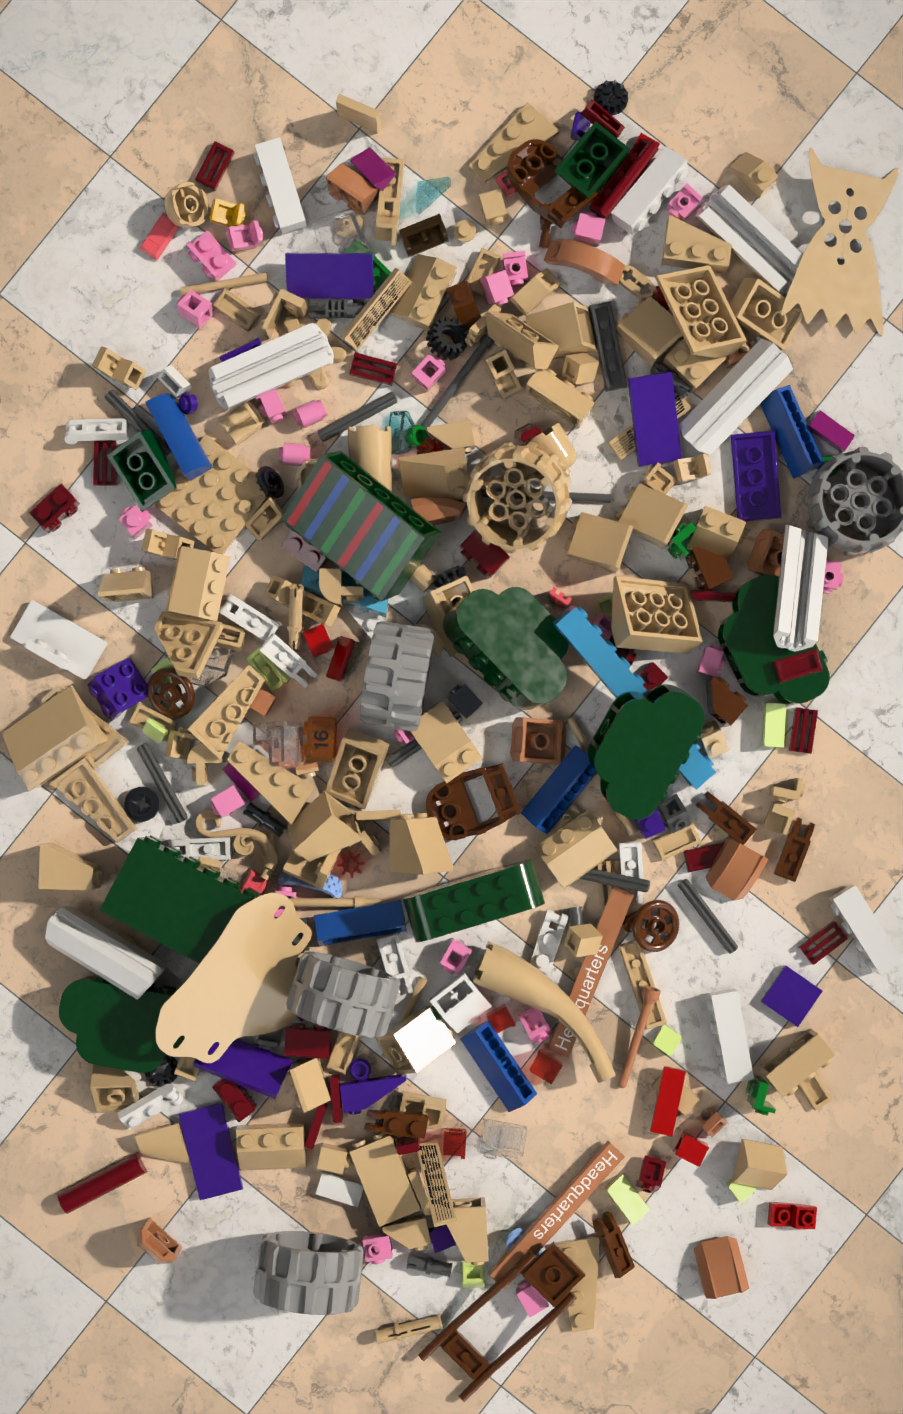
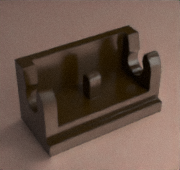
M440 213L399 230V235L408 258L449 242Z

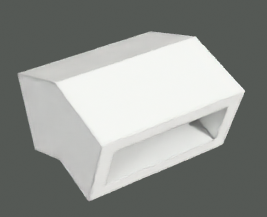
M172 365L164 368L157 377L176 397L184 392H188L192 388L190 383Z

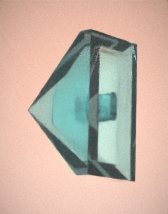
M449 177L417 182L416 213L418 215L451 187V179Z
M408 411L390 412L389 426L391 427L392 455H404L411 448L406 440V432L410 426L415 424Z

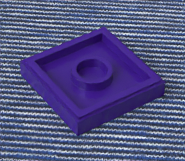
M785 965L761 999V1002L799 1027L823 991Z

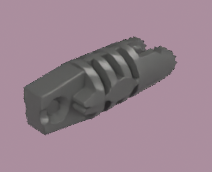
M309 298L308 305L325 306V311L308 312V318H353V315H358L363 309L364 302H353V299Z

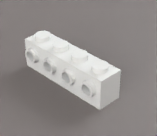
M280 137L256 144L257 152L253 153L256 165H261L263 173L259 174L263 187L268 186L270 194H267L266 198L269 208L274 207L276 212L275 215H272L275 227H280L282 234L307 227Z
M666 146L612 210L613 223L633 236L637 231H641L645 227L647 219L659 210L662 201L671 196L676 184L679 181H683L687 176V159Z
M850 884L829 897L832 902L829 905L836 916L840 915L844 921L841 923L843 929L848 935L852 934L855 941L853 944L860 954L864 953L867 958L865 964L871 972L875 971L877 974L882 975L903 961L856 885Z
M734 988L708 993L709 999L706 1000L709 1013L712 1012L714 1020L710 1021L713 1035L716 1034L718 1043H714L716 1055L721 1057L722 1065H718L720 1077L724 1078L728 1084L754 1079L738 991Z

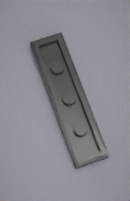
M611 301L589 305L605 391L627 388L628 385Z

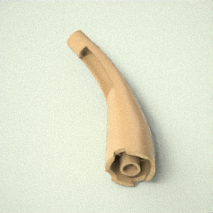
M376 425L356 426V431H354L353 427H348L350 459L392 492L391 427L385 426V431L378 429ZM423 564L418 566L410 580L422 592H425L433 584V581L436 580V577Z
M488 941L486 945L488 949H486L485 954L481 955L474 975L479 977L475 976L472 983L557 1018L582 1045L592 1063L589 1066L598 1083L616 1076L598 1035L570 997L550 978L525 959L502 946Z

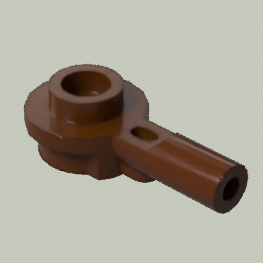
M540 215V230L542 232L539 247L547 248L552 223Z

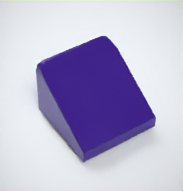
M578 111L575 113L570 136L571 140L579 141L584 136L591 124Z
M446 1224L429 1228L434 1253L456 1245Z

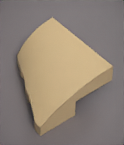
M403 1091L399 1111L426 1114L429 1117L427 1129L441 1128L446 1111V1099Z
M179 1122L142 1131L135 1135L142 1155L190 1163Z

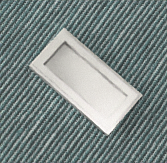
M322 1171L316 1195L358 1207L364 1188L361 1183Z

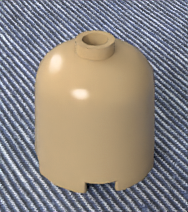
M560 422L522 444L526 446L531 441L537 443V448L547 454L555 453L559 457L558 464L566 474L571 472L569 468L576 461V451Z

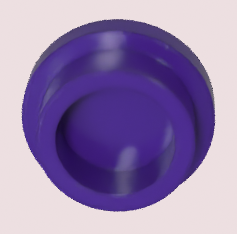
M184 392L179 398V408L184 414H191L197 410L198 401L194 394Z
M364 1058L353 1060L349 1066L350 1075L356 1080H365L371 1073L370 1063Z

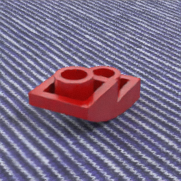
M769 1202L767 1224L770 1226L793 1227L795 1229H815L817 1207L804 1204Z

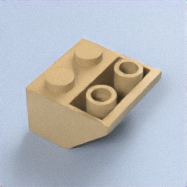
M310 1057L292 1064L289 1070L290 1073H288L290 1085L296 1088L295 1100L298 1108L302 1107L303 1112H307L331 1100L330 1089L319 1058Z

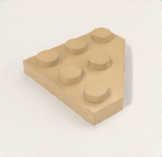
M162 611L154 626L155 633L176 673L179 676L199 679L224 628L222 622Z

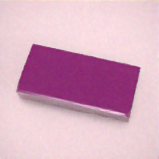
M370 147L350 160L375 187L382 191L397 174Z
M819 410L808 425L811 432L840 453L845 452L855 437L854 434L821 410Z
M230 763L222 769L250 802L260 795Z

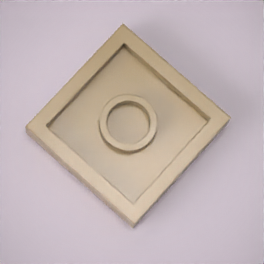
M341 94L338 95L336 100L338 117L376 133L379 132L381 128L379 110Z

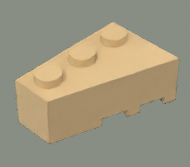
M669 215L666 222L661 265L690 269L710 265L713 272L726 273L730 264L732 245Z

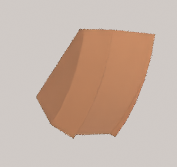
M423 497L411 499L412 508L433 526L460 520L467 507V504L447 498Z
M763 529L757 535L751 555L747 561L748 570L760 576L770 574L780 577L784 535L774 530Z
M525 717L515 718L512 724L510 750L512 761L557 765L563 761L566 744V726L564 721Z
M727 837L705 878L711 889L736 901L743 899L747 895L769 859Z
M151 1218L137 1232V1246L145 1251L157 1264L172 1263L182 1249V1246Z
M725 1236L707 1240L694 1248L703 1293L706 1299H717L723 1296L743 1293L749 1289L736 1238Z

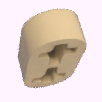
M628 265L624 267L619 284L639 300L641 298L646 300L649 296L652 297L655 292V286L652 281L634 267ZM629 272H631V278L635 281V283L630 279H628L627 281L623 280V273L628 274ZM637 284H639L642 287H645L647 285L649 287V294L644 293L642 295L640 293L641 288Z

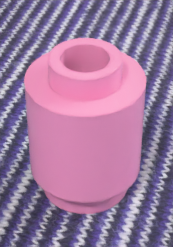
M312 400L295 408L296 413H293L297 425L302 424L303 428L322 421L323 417L327 416L321 400Z
M284 443V447H279V460H283V465L301 466L305 461L310 460L311 447H305V444Z

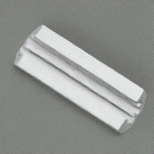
M724 185L713 192L698 207L696 217L719 239L731 244V250L765 283L781 295L787 294L803 254L730 185Z
M310 323L212 366L209 369L210 386L218 404L225 410H228L333 364L334 353L324 332L316 323Z
M760 339L679 424L683 437L697 451L711 455L793 370L788 356L773 342Z
M785 525L773 637L777 647L787 648L795 652L813 647L818 641L828 537L807 532L790 525Z
M60 907L55 915H52L48 920L45 935L48 945L137 1000L167 967V964L74 907Z

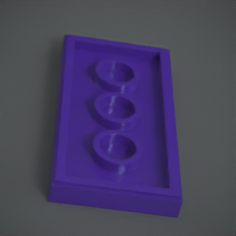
M285 253L286 289L300 298L371 299L374 295L373 253Z
M672 372L627 378L638 466L682 459Z
M775 430L731 435L737 518L745 522L781 519Z
M237 1038L217 1061L205 1063L195 1059L193 1067L276 1099L293 1060ZM215 1042L208 1050V1055L214 1053L219 1046V1042Z
M220 1102L179 1113L199 1199L204 1200L243 1190L244 1187L223 1103Z

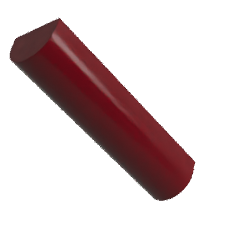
M642 138L637 141L590 204L589 209L597 217L607 220L612 210L622 200L659 150L654 141Z
M138 1152L58 1193V1201L63 1211L69 1214L144 1175L148 1171Z

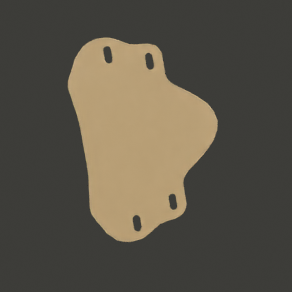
M280 893L264 894L235 911L212 949L187 981L162 1006L156 1026V1043L164 1053L173 1057H193L205 1063H213L223 1055L230 1044L237 1038L275 1032L288 1026L295 1020L297 1015L287 1009L286 1003L296 974L295 962L311 940L312 931L298 917L295 907L288 897ZM284 905L285 909L278 918H274L278 908ZM299 933H303L302 939L297 945L293 946L292 942ZM182 1035L185 1036L180 1046L176 1049L173 1048L177 1039ZM215 1042H219V1046L214 1053L208 1055V1050Z

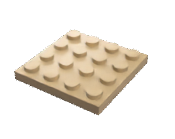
M205 434L199 443L213 468L190 481L184 476L179 467L173 475L177 488L153 505L213 552L223 555L246 527L245 523L259 510L268 497H265L264 492L260 490V486L256 484L258 480L255 476L256 473Z

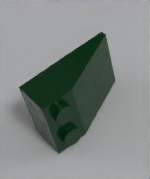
M595 121L554 172L589 199L614 174L628 155L630 148Z
M151 430L138 432L107 455L142 512L177 488L163 448Z

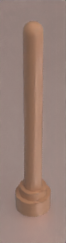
M644 986L641 995L643 996L642 1000L644 1003L618 1081L620 1088H625L652 1004L659 1000L661 991L651 986Z

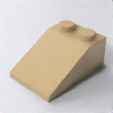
M744 277L730 303L738 324L744 330L757 337L761 336L764 340L773 342L781 350H785L803 317L802 310L797 305L782 316L781 311L785 297L758 278Z
M683 339L664 358L662 363L671 372L675 371L680 379L692 386L691 392L694 393L730 355L719 358L692 355L685 339Z
M464 447L398 458L404 496L462 500L463 492L469 483Z
M145 567L132 568V572H123V569L110 570V574L103 575L98 590V597L108 602L153 599L151 572L145 570Z
M443 700L421 715L418 729L413 732L411 731L446 783L483 759Z
M349 727L342 738L325 792L332 797L366 809L390 743Z

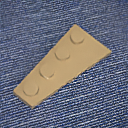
M527 102L469 165V169L482 181L487 182L507 168L511 153L524 142L532 139L547 141L551 137L553 138L558 135L559 130Z
M248 664L187 730L221 759L265 679Z
M56 686L41 699L42 703L45 704L65 689L61 686ZM88 709L108 740L85 756L91 766L96 769L125 746L129 740Z
M238 741L227 759L292 825L314 786Z
M86 758L80 760L50 783L54 788L59 789L70 802H74L86 816H90L117 843L137 829Z
M599 1235L556 1242L586 1275L571 1290L577 1297L568 1307L572 1332L594 1329L600 1249Z

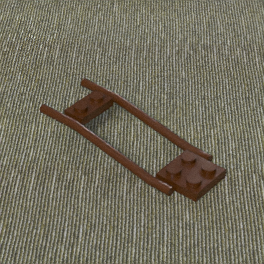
M554 1241L538 1257L530 1250L513 1268L456 1317L418 1356L422 1361H425L441 1346L474 1379L459 1395V1398L465 1402L502 1365L577 1299L571 1290L586 1275ZM521 1273L555 1308L490 1364L457 1329Z

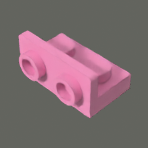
M208 230L192 244L190 241L186 244L189 249L187 254L195 263L199 261L204 266L201 270L209 279L213 277L216 281H219L237 265Z

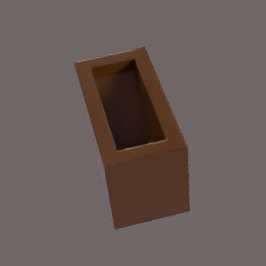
M464 281L446 289L458 321L462 323L461 328L465 327L468 330L481 318L470 283Z

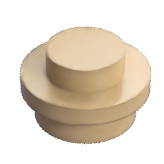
M462 220L455 225L454 235L459 241L469 242L475 237L476 228L471 221Z

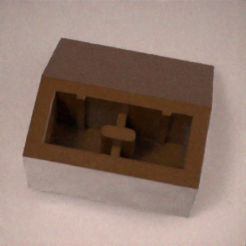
M697 546L692 547L688 551L689 554L685 559L688 567L694 569L696 574L694 581L698 589L702 588V591H709L734 579L724 557Z
M711 677L706 681L708 713L724 727L731 726L747 708L746 698L737 691L734 693L727 688L729 684L721 677Z

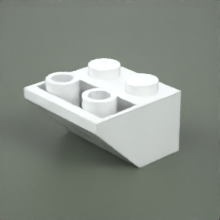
M465 971L430 998L432 1005L456 1033H459L492 1007L476 984L472 983V979Z

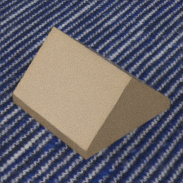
M741 1139L731 1182L772 1190L787 1176L782 1147Z

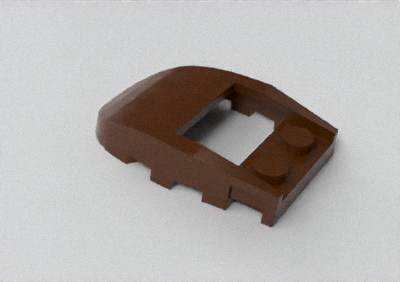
M539 139L528 140L515 149L509 157L507 166L509 180L534 212L562 228L566 222L589 203H592L598 193L595 192L587 199L571 186L567 192L550 206L546 203H540L534 198V193L557 175L554 170L564 158L557 154V149L548 142Z
M503 763L463 772L450 782L446 783L444 781L435 786L429 792L426 799L428 816L437 818L443 838L448 840L481 835L522 812ZM483 775L498 817L479 823L464 782Z

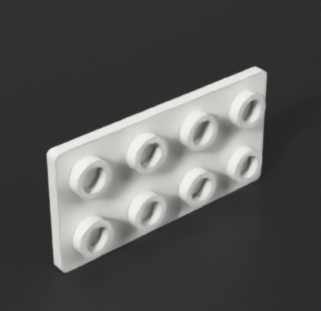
M34 600L30 601L11 635L13 640L24 645L26 649L84 680L89 678L108 644L103 639Z

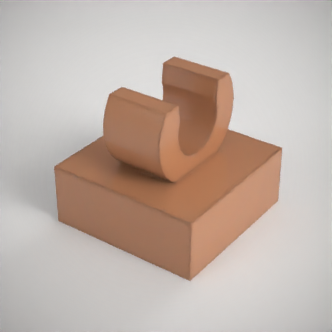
M707 1108L706 1110L710 1113V1118L704 1120L699 1116L698 1119L703 1124L701 1126L703 1130L713 1137L728 1122L717 1111L714 1112L711 1108Z

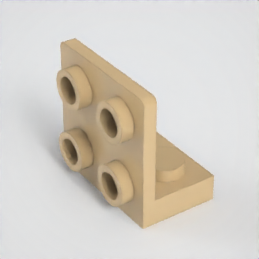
M282 288L279 294L275 293L270 303L272 308L269 314L265 313L261 320L265 337L271 338L285 308L288 314L297 318L299 315L305 318L308 312L306 301Z
M342 849L310 862L303 857H298L292 850L282 871L322 890Z

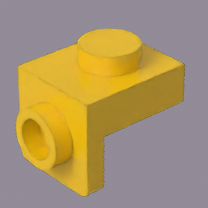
M214 199L209 221L226 227L240 226L245 219L244 204L239 203L235 205L220 199Z

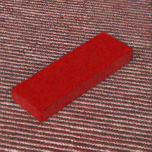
M669 1066L663 1067L650 1132L673 1137L686 1070Z

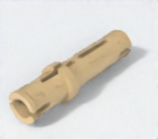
M292 584L289 586L288 646L293 649V644H295V649H300L302 647V631L304 630V623L302 622L304 586L299 584L297 589V584Z
M438 1314L404 1324L394 1323V1326L375 1330L379 1345L380 1343L392 1340L402 1341V1338L443 1329L441 1316Z

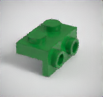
M692 522L687 526L684 523L674 531L673 538L667 544L669 547L667 551L674 559L679 558L682 560L689 554L681 543L697 529Z
M754 1075V1079L749 1080L746 1093H749L747 1101L755 1109L756 1113L768 1116L769 1112L775 1114L776 1109L770 1102L765 1101L769 1084L762 1077Z

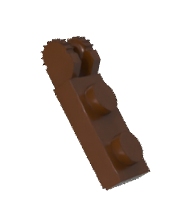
M707 791L704 795L710 802L717 805L715 810L711 812L700 802L695 806L709 816L708 819L735 841L744 845L757 829L725 802L718 800Z
M798 817L794 822L791 833L788 834L773 873L793 882L798 877L815 824L810 822L806 827L804 838L797 836L802 825V819Z
M384 1109V1111L367 1110L368 1117L382 1119V1123H365V1130L425 1139L428 1115Z
M604 1212L601 1215L602 1219L596 1218L592 1221L595 1232L599 1235L614 1277L621 1278L635 1268L620 1227L617 1226L613 1215L610 1212Z

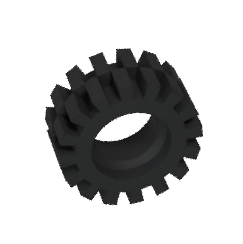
M449 317L440 318L427 332L426 341H429L427 343L428 348L432 347L431 352H437L436 357L440 358L443 356V360L448 358L449 361L454 358L456 359L467 347L465 340L468 333L464 334L467 329L460 327L462 325L460 321L456 324V319L454 318L450 321ZM441 333L450 336L454 344L447 343Z

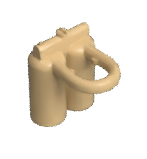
M250 401L240 405L221 419L220 423L235 443L239 445L258 431L266 420L260 413L261 410L257 409L253 402Z

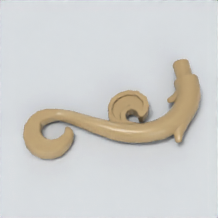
M209 809L203 810L197 815L195 827L199 834L209 838L236 837L233 843L234 850L241 856H248L254 850L252 841L247 845L244 844L246 838L259 842L266 855H262L265 863L263 864L264 869L260 878L268 881L278 864V851L273 833L268 837L266 834L251 828H234L210 832L204 828L205 821L213 820L216 824L215 828H219L221 826L219 815L216 816L214 811Z

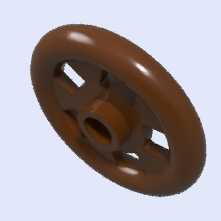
M173 668L159 669L150 677L147 685V694L151 705L158 713L168 718L176 719L187 715L191 711L195 702V692L187 677L179 676ZM164 677H171L172 683H165ZM180 684H182V686H183L184 689H185V693H183V694H182V690H181V688H180V686H179ZM156 685L161 686L160 694L156 693ZM179 700L184 703L181 708L176 705ZM162 701L170 704L169 708L161 704Z
M663 900L649 901L642 905L635 914L632 932L636 943L642 949L648 952L663 951L677 937L679 917L675 908L668 902ZM658 909V915L651 916V910ZM666 915H669L670 923L668 924L663 918ZM643 919H647L645 929L641 928ZM666 932L668 935L662 941L659 936ZM647 934L653 937L651 943L645 940Z

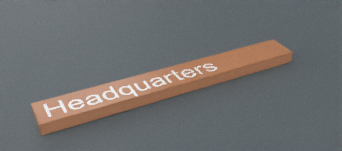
M613 886L596 928L603 936L599 951L595 955L585 956L569 995L570 999L585 1016L634 897V893L617 886ZM560 1021L548 1050L569 1058L576 1038Z
M607 1141L488 1272L489 1276L497 1282L530 1250L536 1255L625 1156Z

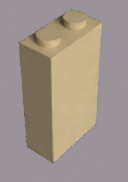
M379 1132L374 1134L371 1140L365 1141V1139H361L352 1144L353 1147L350 1148L349 1153L379 1227L421 1210V1205L408 1177L401 1155L397 1154L393 1135Z

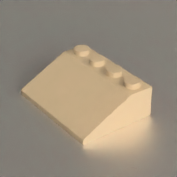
M710 265L657 275L655 277L692 355L713 358L732 355L747 341Z
M622 576L614 577L611 629L617 648L689 654L703 642L688 584Z
M72 685L2 732L15 769L29 791L41 787L108 741Z

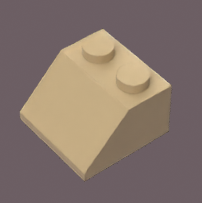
M705 505L695 525L697 529L692 533L686 549L690 550L692 547L697 546L724 557L728 564L746 522Z

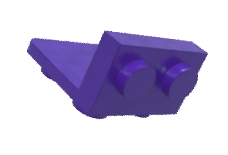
M129 658L94 676L87 685L90 695L98 701L102 713L110 721L115 720L126 709L148 697V684Z

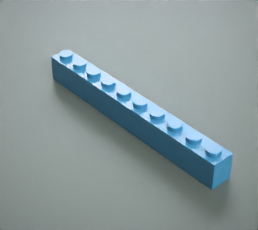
M571 605L551 622L615 698L629 691L639 692L646 696L651 691V689L647 691L644 688L643 684L645 682L637 673L633 675L629 670L631 667L629 662L623 656L621 658L615 653L616 647L609 640L605 642L600 636L603 633L595 623L592 625L586 619L588 614L582 607L579 606L577 608ZM693 744L689 750L690 756L684 765L681 764L678 772L691 787L697 790L716 771L712 768L714 765L712 760L707 755L702 756L698 751L700 746Z

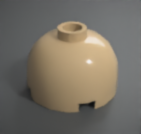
M192 182L176 185L169 190L165 197L164 208L168 219L181 228H192L204 223L205 215L209 212V203L205 192L194 186L195 184Z

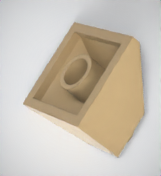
M93 1064L90 1087L97 1113L120 1112L140 1100L136 1081L125 1071Z

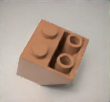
M343 163L326 177L328 190L330 191L329 195L337 201L343 200L348 204L347 207L356 214L360 212L365 215L379 195L377 187Z

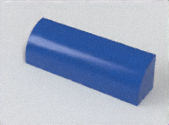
M787 385L773 390L760 405L771 430H775V439L794 479L822 467L825 463L791 386Z
M162 394L145 402L184 476L192 481L213 468L183 411L179 408L174 395Z
M575 745L523 809L521 814L537 829L548 834L596 775L597 772L589 762L588 754Z
M401 900L314 915L317 941L320 946L407 931Z
M489 1020L478 1025L460 1038L508 1112L525 1106L537 1095V1092Z

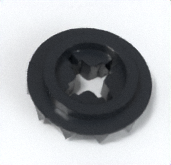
M606 80L601 85H598L595 90L594 101L609 114L617 115L627 106L628 92L624 85L616 80ZM614 90V97L617 99H613L611 104L608 105V97H605V95H609Z
M268 466L258 469V472L255 474L258 479L256 484L260 486V490L264 492L265 497H270L273 500L282 497L284 494V484L280 475Z
M453 567L437 575L433 583L435 587L440 588L464 577L467 571L465 567Z
M137 787L127 794L124 808L131 819L145 822L155 817L159 810L160 800L156 792L150 788ZM144 795H146L145 803L150 805L151 808H143L139 813L140 807L133 801H141Z
M168 1055L165 1061L160 1064L162 1066L168 1063L164 1070L165 1075L162 1073L153 1075L156 1071L154 1069L144 1073L146 1080L153 1084V1086L162 1087L165 1084H171L177 1077L174 1074L178 1065L176 1058Z

